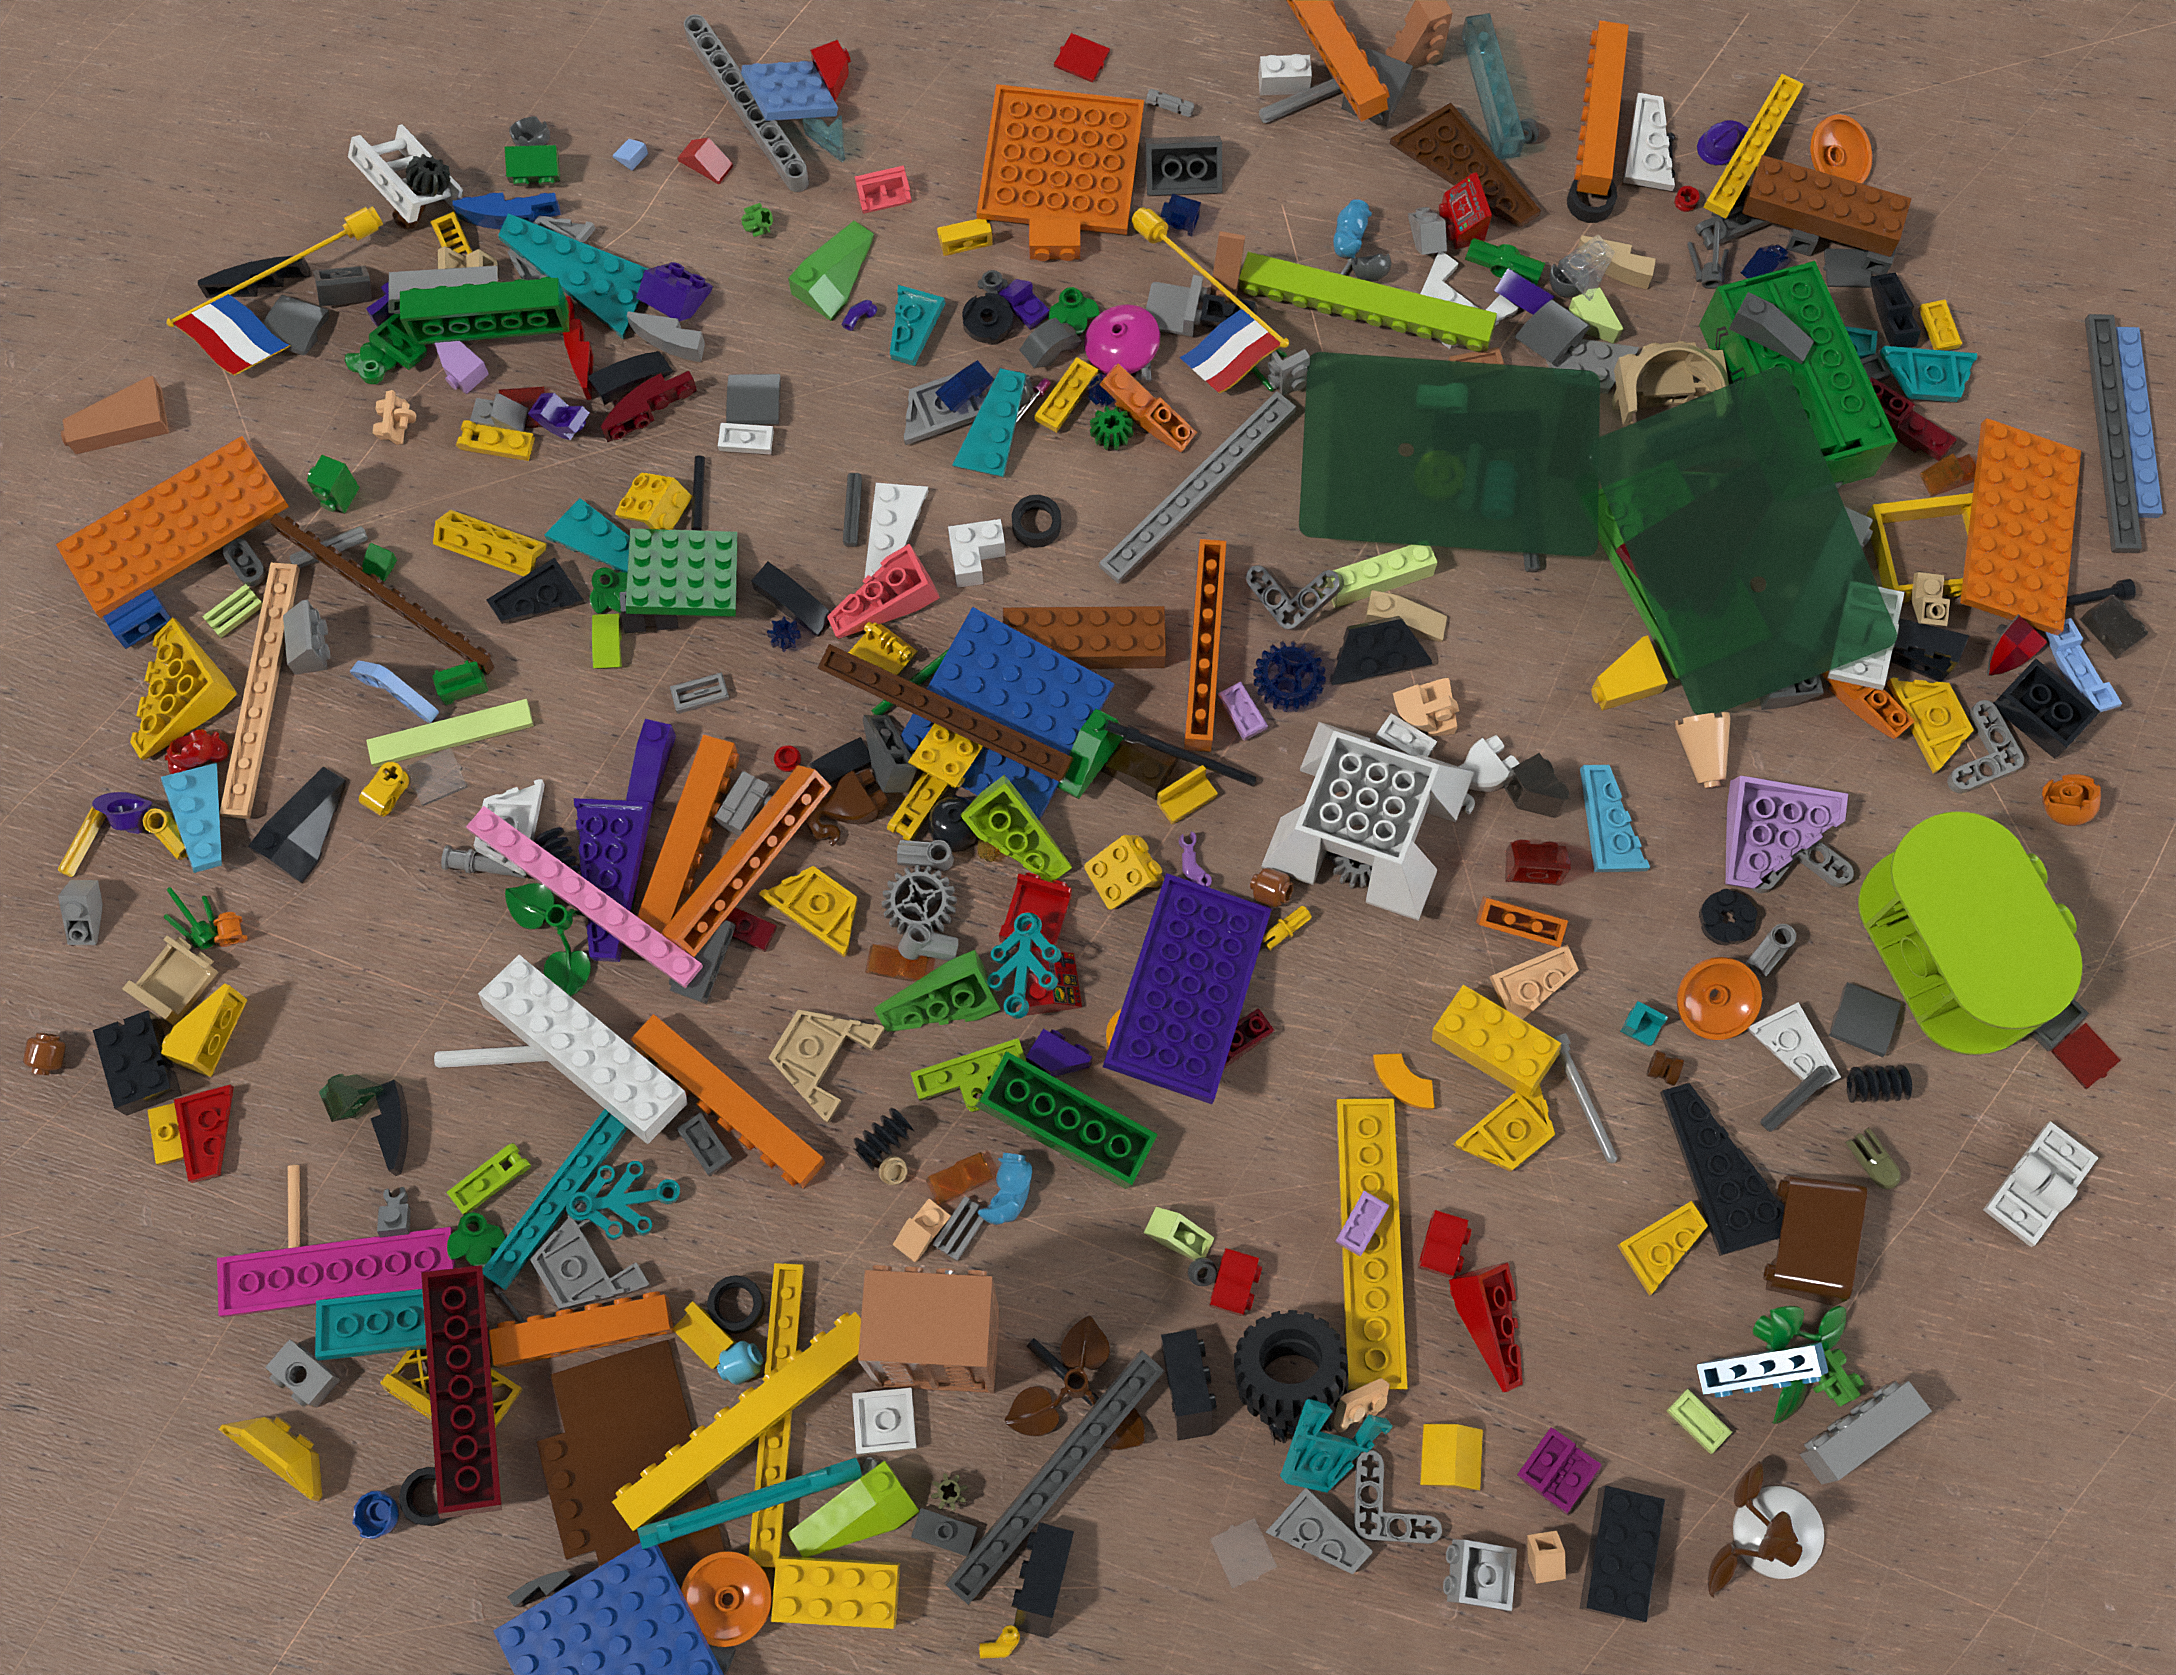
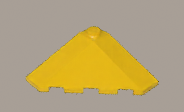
M173 617L154 636L152 646L158 649L156 660L148 662L144 680L150 684L148 695L140 697L136 717L142 719L140 730L138 733L132 732L130 743L143 761L170 745L173 740L184 736L217 715L237 695L227 677L177 619Z

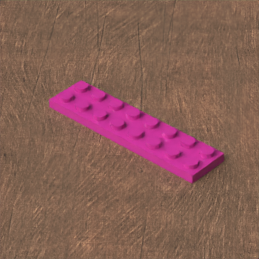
M437 1228L409 1232L407 1235L382 1238L377 1236L217 1258L218 1316L224 1318L316 1305V1300L422 1289L421 1272L456 1268L455 1260H451L447 1253V1242L449 1236L454 1232L453 1228Z

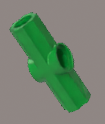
M1476 238L1472 239L1465 258L1467 261L1490 268L1492 274L1499 278H1502L1509 268L1536 285L1545 266L1544 262L1521 255L1520 251L1512 245L1502 244L1496 246Z

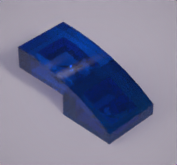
M977 360L954 375L935 393L955 413L973 395L977 398L995 379Z

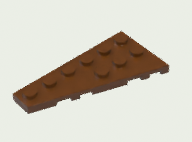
M1452 103L1445 105L1390 138V145L1454 186L1470 174L1477 172L1490 210L1518 228L1540 215V208Z

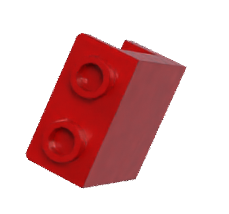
M1027 872L1025 875L1019 873L1004 925L1002 924L999 932L1000 943H1003L1015 931L1014 922L1020 914L1034 913L1040 918L1042 923L1040 932L1050 944L1056 946L1071 900L1072 889L1066 883L1059 880L1048 882L1041 880V877L1034 873ZM1032 924L1027 926L1026 931L1030 929ZM1032 940L1031 951L1041 950Z

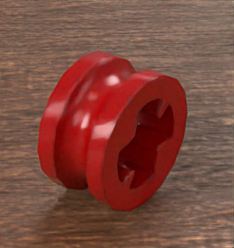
M1683 186L1678 190L1674 204L1680 211L1690 212L1695 209L1700 194L1692 186ZM1684 196H1688L1690 202H1686Z

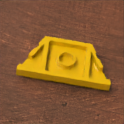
M1894 677L1890 678L1887 681V685L1895 701L1915 721L1909 728L1934 774L1940 770L1974 729L1950 683H1929L1926 680L1908 682L1898 681V678Z
M811 866L801 871L799 875L782 880L781 884L769 890L764 889L759 893L760 898L843 957L847 955L858 899L857 896L819 869Z
M1540 1084L1530 1099L1517 1092L1512 1094L1455 1141L1453 1145L1462 1151L1512 1172L1555 1135Z

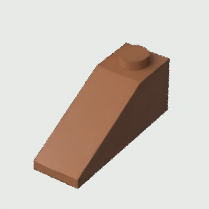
M1220 231L1213 277L1236 297L1242 268L1245 236ZM1211 283L1210 295L1222 296L1226 298V302L1234 303Z

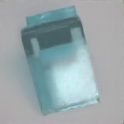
M839 116L829 127L821 119L804 118L805 135L839 161L843 162L845 160V141L842 116Z

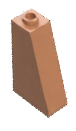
M154 376L146 377L63 419L64 430L61 431V437L64 445L69 446L75 454L168 434L169 428L161 386Z

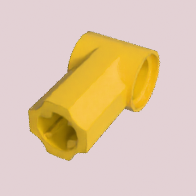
M156 808L147 811L143 818L145 829L154 833L177 860L188 857L173 813ZM163 816L164 823L162 827L159 828L158 822L159 819Z

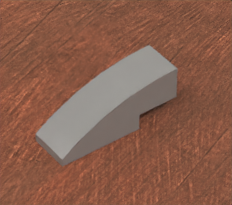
M635 312L627 313L630 328L654 347L683 359L701 362L705 347L701 331L681 329L679 319Z

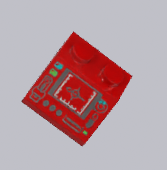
M1477 172L1470 174L1446 191L1443 195L1442 203L1439 204L1440 217L1445 219L1447 224V238L1449 241L1452 240L1455 249L1469 247L1473 238L1485 242L1492 214Z

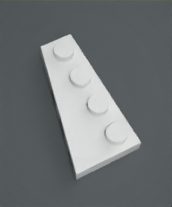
M1638 93L1623 183L1673 191L1675 182L1674 178H1672V160L1669 157V138L1666 134L1667 123L1664 101L1661 96Z
M876 483L865 578L868 575L872 576L882 566L880 563L887 556L906 546L909 542L912 529L921 512V506L929 492L928 487Z

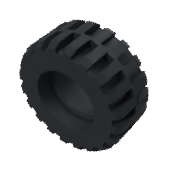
M1288 1310V1313L1281 1314L1280 1311L1273 1312L1271 1317L1267 1319L1265 1316L1257 1319L1255 1327L1252 1325L1248 1326L1244 1331V1337L1239 1338L1237 1342V1352L1234 1353V1369L1239 1398L1242 1404L1247 1405V1410L1253 1416L1257 1417L1260 1415V1421L1267 1425H1271L1273 1422L1276 1423L1277 1428L1286 1429L1287 1426H1294L1296 1430L1307 1399L1326 1403L1332 1410L1331 1416L1334 1414V1407L1337 1408L1340 1398L1347 1393L1349 1377L1347 1349L1344 1341L1340 1340L1338 1331L1333 1327L1329 1329V1322L1323 1318L1316 1320L1314 1319V1314L1304 1312V1315L1297 1314V1310ZM1286 1355L1306 1357L1319 1368L1311 1378L1296 1384L1277 1382L1264 1372L1272 1361Z

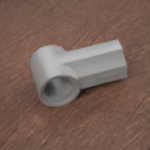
M900 840L898 844V865L930 866L939 871H946L953 865L954 857L949 845L945 841L919 842ZM939 851L947 853L946 857L942 860L933 859L934 855Z
M913 923L904 933L899 942L898 950L903 957L910 960L918 959L922 955L949 961L956 957L958 938L933 932L930 933L924 925Z
M1788 924L1776 925L1745 962V965L1756 976L1766 978L1786 951L1794 944L1796 940L1795 930ZM1775 934H1782L1786 939V944L1778 943L1775 940Z

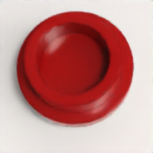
M782 746L774 754V763L780 771L792 772L801 764V754L793 746Z

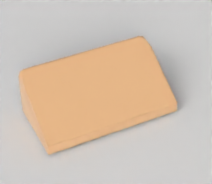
M1449 678L1420 685L1426 690L1429 702L1447 695L1452 697ZM1455 713L1447 720H1434L1437 730L1427 732L1429 737L1455 734L1457 730Z

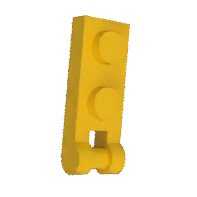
M464 420L461 425L462 435L458 437L456 446L465 451L529 461L535 437L533 433L480 425ZM472 436H479L478 441L471 440Z
M923 772L889 821L887 830L892 833H899L903 836V840L913 841L919 829L930 815L931 809L941 799L950 785ZM905 817L912 820L909 827L902 823Z

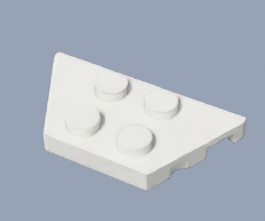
M543 779L535 780V785L521 790L515 787L503 794H495L484 798L482 807H487L532 841L534 840L545 787ZM475 837L474 847L477 852L521 875L527 874L481 839Z

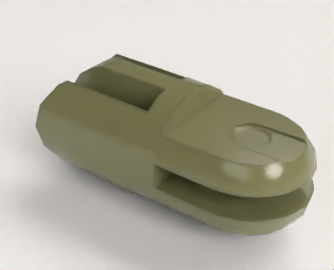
M1869 1127L1864 1130L1865 1135L1879 1155L1861 1133L1854 1137L1869 1161L1866 1160L1851 1139L1845 1142L1879 1188L1892 1189L1897 1186L1901 1179V1172Z

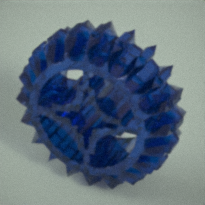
M1282 641L1279 649L1272 644L1270 652L1264 650L1261 655L1262 659L1258 658L1256 661L1258 668L1254 669L1253 676L1257 678L1254 679L1253 684L1255 687H1259L1257 690L1258 696L1265 695V704L1271 701L1274 702V710L1279 705H1282L1284 712L1288 711L1289 706H1292L1293 710L1297 712L1299 711V704L1307 709L1310 704L1309 701L1315 703L1318 699L1317 694L1321 695L1324 688L1322 685L1326 682V677L1323 674H1325L1326 669L1324 666H1320L1322 662L1321 657L1313 658L1315 655L1314 649L1308 652L1305 651V643L1300 648H1297L1295 641L1291 642L1290 647H1287L1286 643ZM1276 664L1278 666V674L1275 675L1274 679L1270 680L1268 671ZM1309 673L1311 683L1303 689L1301 687V679L1304 678L1305 674ZM1285 674L1293 675L1294 679L1286 678Z

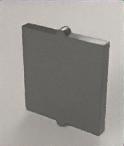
M1825 248V265L1823 270L1826 271L1827 287L1871 288V272L1861 269L1865 250Z

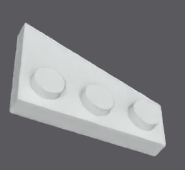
M1799 1002L1747 1028L1754 1037L1802 1081L1819 1066H1823L1831 1076L1818 1089L1841 1078Z

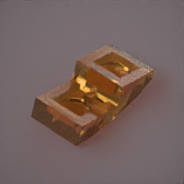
M872 944L869 950L865 973L916 982L925 976L929 957L921 955L918 959L910 960L903 957L899 950Z
M979 1152L957 1161L952 1167L928 1176L926 1182L937 1205H940L986 1183L993 1176L982 1153Z

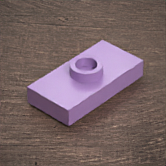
M1242 682L1217 693L1218 700L1243 741L1268 728L1267 723Z
M1363 1191L1335 1242L1361 1257L1389 1205Z

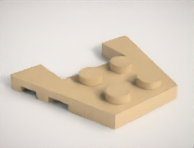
M797 1010L768 1058L823 1121L829 1124L842 1102L839 1098L817 1087L846 1038L873 1051L884 1033L885 1027L878 1024L871 1025L856 1020H844L830 1015Z

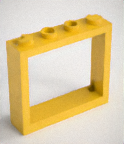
M1973 493L1873 504L1865 515L1873 519L1869 527L1873 531L1870 538L1882 587L1904 592L1902 603L1912 599L1913 584L1898 585L1883 524L1962 514L1968 535ZM1963 578L1944 580L1942 595H1948L1949 597L1960 596Z

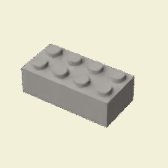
M1894 1381L1889 1385H1883L1873 1393L1875 1399L1871 1398L1854 1406L1850 1410L1852 1416L1848 1415L1831 1423L1827 1427L1829 1433L1825 1432L1820 1436L1816 1435L1804 1443L1806 1449L1799 1455L1821 1485L1839 1481L1932 1412L1909 1381L1901 1384Z

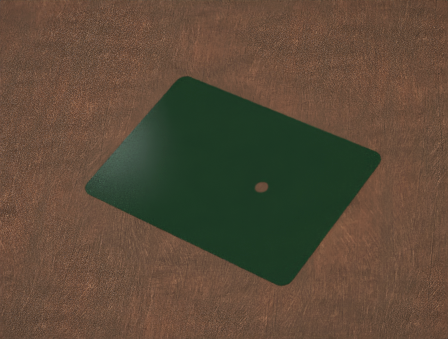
M1316 352L1310 356V365L1307 366L1299 529L1303 535L1311 538L1588 557L1596 552L1598 548L1600 379L1596 373L1589 370ZM1403 443L1411 444L1414 452L1411 456H1402L1398 451L1399 446Z
M1770 368L1598 437L1590 443L1588 448L1589 457L1691 709L1696 715L1718 714L1887 649L1895 643L1897 632L1790 374L1784 368ZM1759 576L1765 579L1767 585L1764 591L1754 592L1751 589L1750 581L1754 577Z

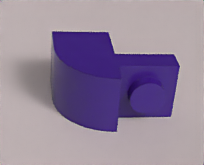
M542 393L528 414L551 433L563 439L571 440L574 434L585 426V419L590 412L583 406L567 405L555 393Z

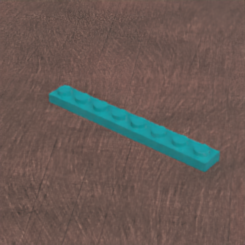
M606 1109L602 1111L484 1266L483 1275L504 1290L509 1287L565 1213L568 1198L574 1193L581 1192L628 1128Z

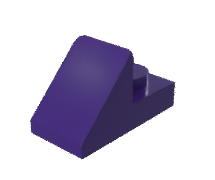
M1015 279L1007 288L998 292V295L1004 297L1009 302L1012 312L1030 330L1049 316L1050 310L1033 294V284L1030 281Z

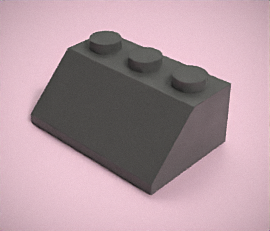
M1221 137L1145 138L1147 195L1222 193Z

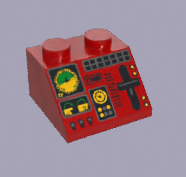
M1042 950L1031 951L1043 967L1058 978V984L1053 990L1044 989L1040 986L1037 976L1029 968L1025 999L1029 1003L1027 1016L1082 1008L1074 953L1061 951L1059 961L1049 963L1042 957ZM1055 950L1050 951L1048 957H1052ZM1051 977L1046 979L1045 985L1051 982Z

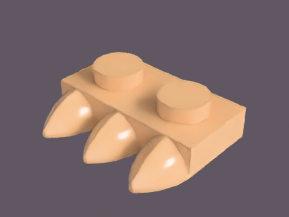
M1380 1378L1343 1395L1337 1404L1334 1419L1335 1429L1338 1432H1344L1350 1424L1359 1425L1369 1414L1376 1416L1387 1404L1390 1384Z

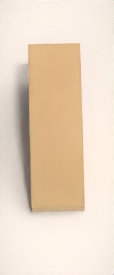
M1581 235L1576 254L1600 272L1615 280L1643 289H1648L1653 277L1655 258L1630 254L1632 245Z

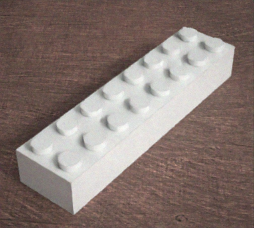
M518 955L478 993L483 1008L645 1143L649 1144L688 1104L685 1090L522 956Z

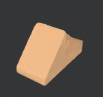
M928 1199L913 1219L909 1217L893 1246L916 1263L943 1230L951 1215L931 1199Z

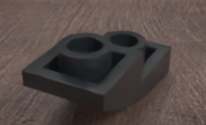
M859 737L821 756L809 765L830 785L839 781L850 771L853 770L854 772L870 765L871 759L869 750L862 738Z

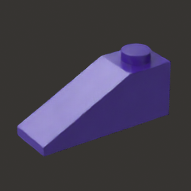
M649 719L644 720L636 746L626 801H648L654 807L676 739L672 725Z

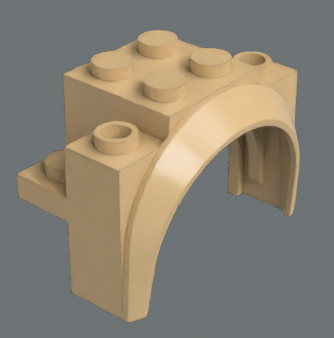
M1695 342L1651 343L1643 346L1639 356L1627 354L1619 357L1614 368L1617 389L1612 398L1613 410L1621 411L1623 426L1633 424L1632 415L1634 412H1637V408L1715 403L1717 419H1725L1734 405L1723 350H1703L1696 347ZM1693 375L1701 381L1694 383Z

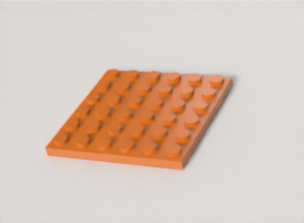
M996 84L976 212L977 219L1029 224V219H1080V230L1127 235L1144 100Z

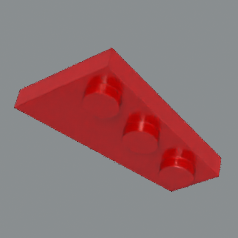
M231 1084L174 1099L186 1173L190 1183L221 1175L234 1086Z

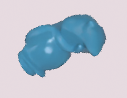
M1354 199L1350 201L1338 215L1333 244L1334 250L1339 257L1355 258V254L1361 248V239L1368 225V218L1372 216V212L1369 211V205L1362 200Z
M1003 1153V1157L998 1158L1001 1165L997 1172L996 1182L1000 1191L992 1198L987 1208L978 1210L979 1216L988 1223L999 1225L1012 1222L1022 1211L1028 1198L1032 1177V1166L1029 1162H1025L1026 1156Z

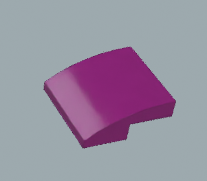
M1550 1427L1517 1476L1546 1500L1569 1515L1602 1469V1464L1577 1448L1576 1444Z

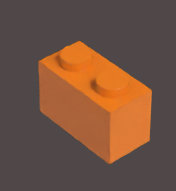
M1029 219L1030 259L1046 261L1048 259L1071 261L1080 259V219Z

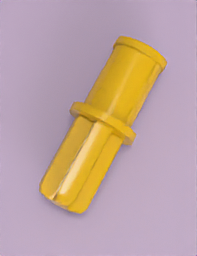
M1300 906L1283 920L1278 919V924L1264 933L1262 943L1273 937L1264 946L1271 951L1272 948L1288 936L1290 938L1293 937V932L1311 920L1312 916L1308 909Z

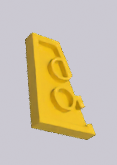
M1690 1201L1617 1246L1650 1296L1708 1225L1694 1203Z

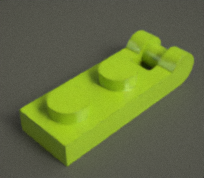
M514 1143L504 1147L446 1192L463 1215L471 1213L531 1167L527 1159H522L518 1154L519 1149ZM509 1160L513 1166L505 1170L501 1164Z

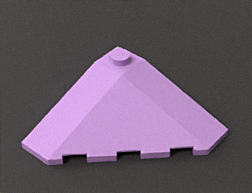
M1739 776L1731 780L1727 803L1725 884L1750 889L1757 887L1762 883L1761 879L1771 871L1777 872L1793 860L1792 855L1802 848L1804 850L1808 849L1823 838L1821 835L1831 826L1837 827L1845 821L1848 794L1746 776Z

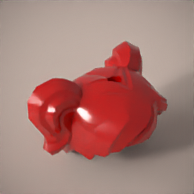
M199 729L191 732L188 736H182L173 740L167 749L168 755H165V761H168L170 774L194 768L209 759L214 762H222L229 754V747L219 738L218 732L215 731L209 735L204 729Z

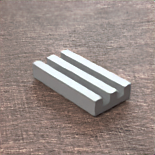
M722 672L670 686L677 714L730 700ZM719 682L720 684L714 687L699 689L692 693L678 696V693L696 689Z
M965 1196L933 1243V1246L958 1261L984 1222V1219L979 1216L956 1252H953L951 1249L975 1212L978 1213V1210L983 1208ZM967 1206L970 1207V1210L946 1246L942 1244L965 1208Z

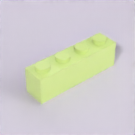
M1428 540L1333 570L1341 574L1344 579L1343 589L1332 599L1334 607L1337 608L1370 597L1371 590L1385 592L1433 576L1438 562ZM1327 577L1328 584L1326 587L1333 588L1335 578Z

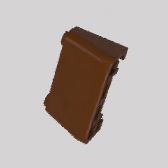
M1787 1175L1784 1177V1180H1780L1777 1189V1196L1781 1197V1202L1785 1203L1777 1256L1771 1264L1767 1263L1764 1269L1763 1279L1767 1281L1766 1290L1836 1306L1847 1301L1853 1290L1867 1201V1188L1851 1183Z

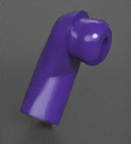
M871 300L859 302L849 309L841 325L846 330L852 331L862 315L865 314L868 318L873 317L877 312V306L872 304Z

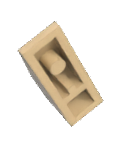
M1371 590L1364 623L1400 616L1415 637L1437 642L1443 641L1447 616L1399 595Z

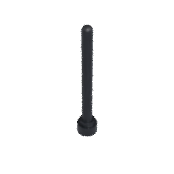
M2130 578L2119 580L2111 588L2067 596L2066 607L2110 598L2119 599L2120 601L2132 600L2135 598L2136 588Z

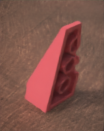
M910 544L887 556L880 563L882 566L872 576L868 575L863 580L864 584L854 594H849L827 616L838 639L863 631L869 621L871 623L876 622L879 625L916 612L940 598L929 574Z

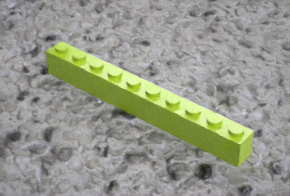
M1247 252L1239 277L1240 290H1243L1248 295L1256 296L1260 294L1267 296L1272 301L1281 302L1284 300L1292 302L1293 305L1300 308L1308 306L1316 308L1324 314L1336 313L1348 320L1360 319L1372 326L1379 327L1384 325L1391 327L1396 332L1405 333L1408 331L1416 333L1417 336L1424 339L1432 337L1440 339L1448 345H1464L1476 352L1481 350L1488 351L1496 324L1497 313L1252 252Z

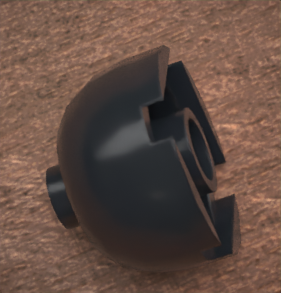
M957 795L939 800L931 809L928 819L929 834L932 840L945 841L952 852L965 851L972 847L978 841V837L961 817V814L972 801Z

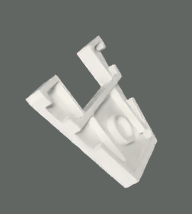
M1438 252L1421 294L1478 308L1444 283L1457 269L1458 262L1446 253ZM1499 295L1486 310L1497 313L1495 324L1497 325L1499 321L1506 317L1514 316L1518 311V307L1505 297ZM1437 339L1439 342H1441L1443 345H1445V346H1446L1447 348H1449V349H1452V348H1454V347L1460 345V344L1448 345V344L1443 343L1440 339Z

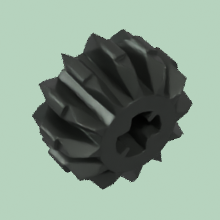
M424 154L421 157L413 156L405 172L407 185L412 186L414 192H422L423 196L425 194H429L432 197L436 194L443 195L450 184L449 166L444 165L442 159L436 160L433 156L427 157Z

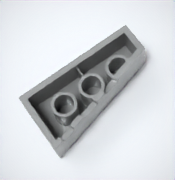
M497 266L389 272V313L400 314V291L412 288L430 289L437 286L453 287L462 286L463 284L477 285L488 284L492 281L498 282Z

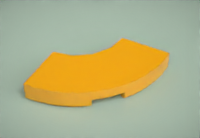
M1402 1053L1373 1054V1065L1376 1074L1385 1089L1387 1088L1400 1102L1408 1106L1423 1110L1434 1109L1432 1080L1422 1079L1411 1073L1404 1064Z

